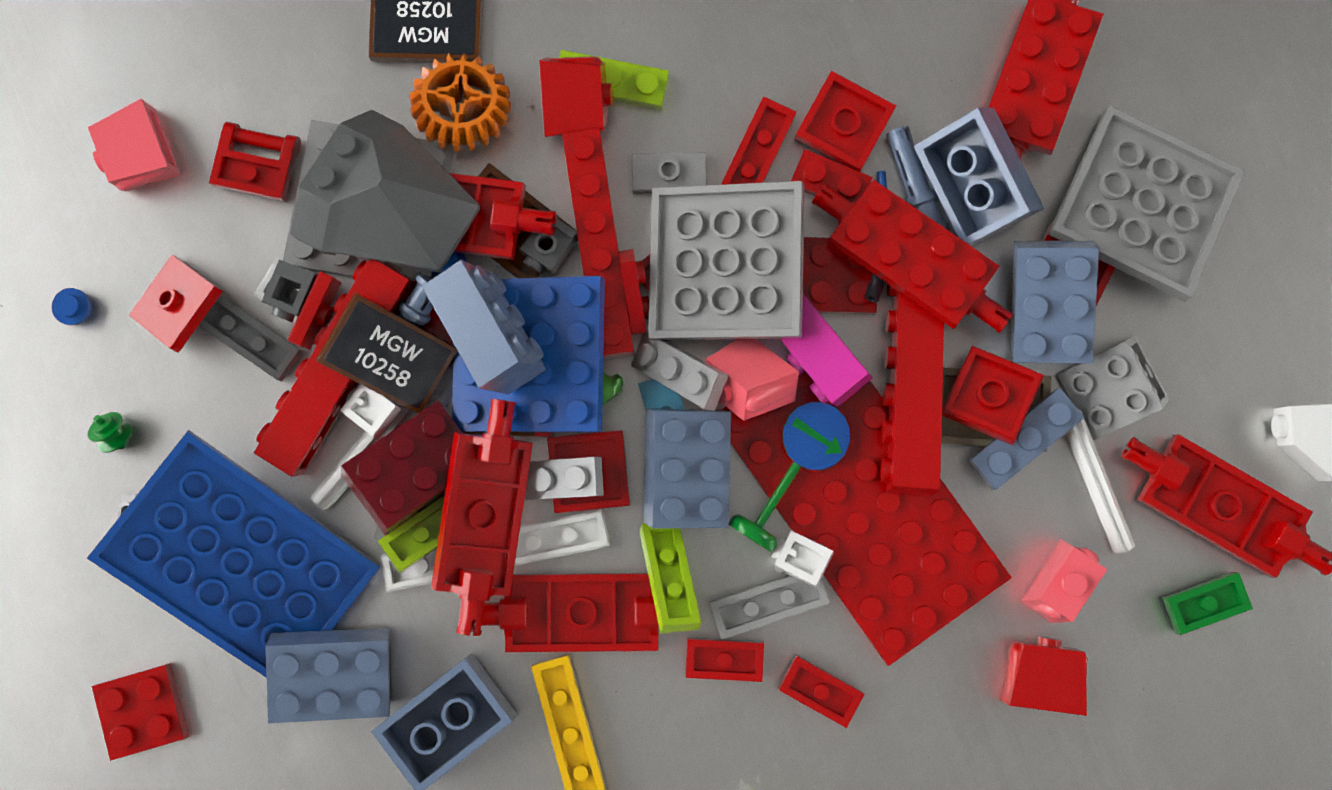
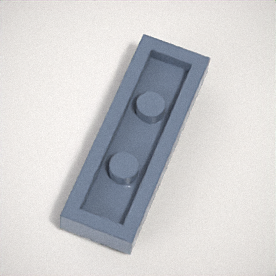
M1057 388L1028 411L1013 446L995 438L968 461L991 489L997 490L1085 417L1061 388Z

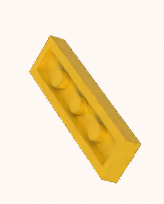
M569 654L532 664L531 669L565 790H607Z

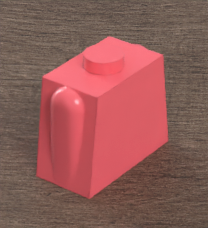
M143 99L133 102L88 127L96 151L93 152L94 160L98 168L103 173L105 172L108 182L116 186L120 191H130L143 185L181 176L156 109Z
M737 339L706 358V363L729 375L718 402L724 404L743 421L795 402L799 371L757 339Z
M1061 539L1020 602L1050 623L1073 622L1107 569L1099 564V557L1092 550L1074 547Z

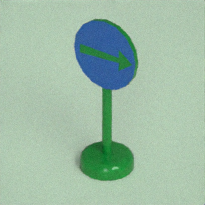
M808 402L797 407L787 417L782 429L783 445L787 455L794 462L755 522L740 514L734 515L729 521V526L771 553L777 546V539L762 527L800 468L804 467L809 470L829 468L838 463L845 455L849 446L850 428L847 421L835 407L829 404Z

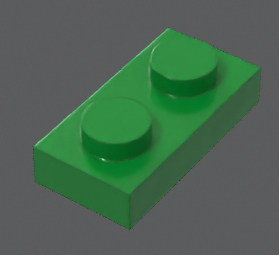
M1231 572L1162 597L1175 633L1179 635L1253 609L1239 572Z

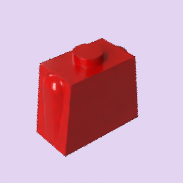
M594 56L545 57L539 60L544 136L562 135L563 133L599 128L600 133H602L608 124V106H613L612 83H606L605 62Z
M1038 637V643L1014 640L1009 649L1007 672L1000 701L1009 706L1087 716L1086 678L1088 657L1086 652L1076 648L1062 647V640L1055 638Z

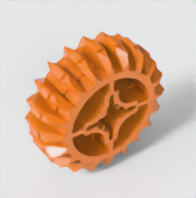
M448 53L446 63L442 64L434 58L432 63L433 70L422 67V79H414V91L410 92L409 95L410 111L412 118L416 120V128L420 133L425 132L429 143L438 139V145L442 150L449 144H453V150L456 153L460 151L461 145H467L468 149L473 152L476 142H480L487 147L489 144L488 135L499 138L501 134L500 127H506L508 123L507 114L511 112L510 90L505 85V78L502 73H495V67L492 63L483 66L482 59L479 56L472 62H469L468 56L465 53L462 54L460 60L454 61V58ZM469 85H473V86H475V87H478V88L481 89V90L473 89V88H471ZM462 94H464V103L460 104V110L458 112L457 103L461 102ZM433 111L440 112V115L450 117L453 120V122L440 118Z

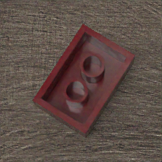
M436 401L341 465L342 478L385 536L445 495L454 433L462 432L439 401Z

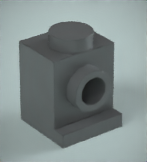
M557 219L556 224H552V227H555L553 236L531 232L520 248L521 253L526 257L523 263L541 275L544 270L554 275L578 241L577 232L559 219ZM545 238H549L553 241L552 248L546 251L540 249V242Z
M279 259L261 302L273 307L272 315L293 323L295 316L298 317L317 275ZM299 289L295 301L291 302L290 293L293 290Z

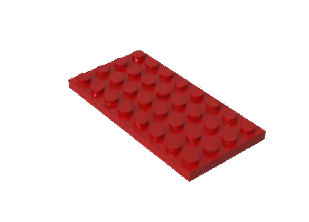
M806 371L798 375L795 402L745 421L727 407L721 409L731 412L730 445L769 499L794 462L787 455L783 445L782 429L787 417L801 405L808 402H821L809 387L814 381ZM869 381L838 407L830 401L826 402V404L835 407L845 417L850 428V443L845 455L837 464L824 470H809L801 467L775 508L791 531L833 551L823 576L887 666H890L1012 577L941 478L940 490L933 496L886 493L887 482L881 481L880 472L882 459L888 458V444L882 443V426L884 420L889 421V406L883 405V397L873 383Z

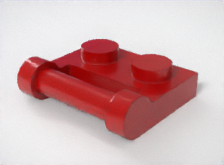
M225 122L221 131L209 184L218 188L285 202L295 159L298 157L301 148L300 137L287 134L284 138L242 129L239 124ZM237 143L280 151L281 153L279 160L237 152L234 151Z

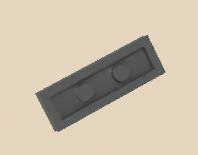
M223 295L219 296L199 324L202 329L281 382L303 352L300 348Z

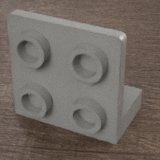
M1135 335L1093 356V363H1079L1058 375L1071 402L1077 409L1081 410L1085 417V422L1093 440L1163 410L1170 402Z

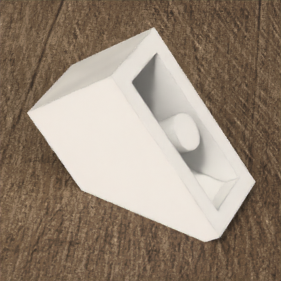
M1332 404L1288 406L1274 409L1271 430L1277 439V446L1318 482L1332 481Z

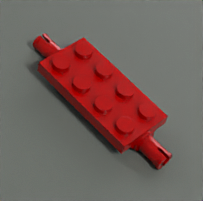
M1028 0L988 106V108L995 109L1020 160L1028 151H1039L1051 155L1055 148L1104 13L1078 6L1080 0Z
M449 173L481 208L454 252L514 260L518 234L521 231L548 234L549 236L554 235L555 227H552V224H556L557 221L556 211L549 212L523 208L526 185L523 182Z
M873 180L858 201L850 202L826 183L821 187L822 191H818L812 204L839 221L838 227L829 238L828 242L952 329L956 328L965 314L969 316L972 313L995 329L997 333H1000L1008 323V320L1013 316V312L1008 311L985 295L987 291L984 288L1000 267L997 263L877 181Z
M491 398L487 433H483L482 436L454 433L431 588L435 591L456 593L462 599L458 626L456 627V633L470 636V633L473 632V636H480L482 633L481 626L485 601H489L490 597L494 595L510 596L533 446L531 442L514 440V437L510 436L514 407L516 406L514 401Z
M1179 434L1172 436L1163 454L1142 443L1136 437L1131 438L1127 443L1126 447L1129 450L1124 449L1121 458L1132 462L1150 473L1149 479L1137 499L1139 502L1270 578H1277L1283 566L1288 561L1296 559L1313 567L1325 576L1332 572V565L1328 563L1332 561V552L1310 540V535L1306 531V524L1313 511Z
M648 573L513 574L510 596H504V598L500 599V602L485 603L482 626H499L501 630H504L505 652L659 651V624Z

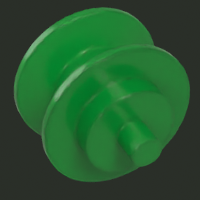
M110 412L101 416L96 415L93 418L94 422L90 426L87 436L92 442H98V449L101 452L110 453L118 449L122 450L127 446L126 443L130 439L133 429L128 423H122L123 418L121 414Z

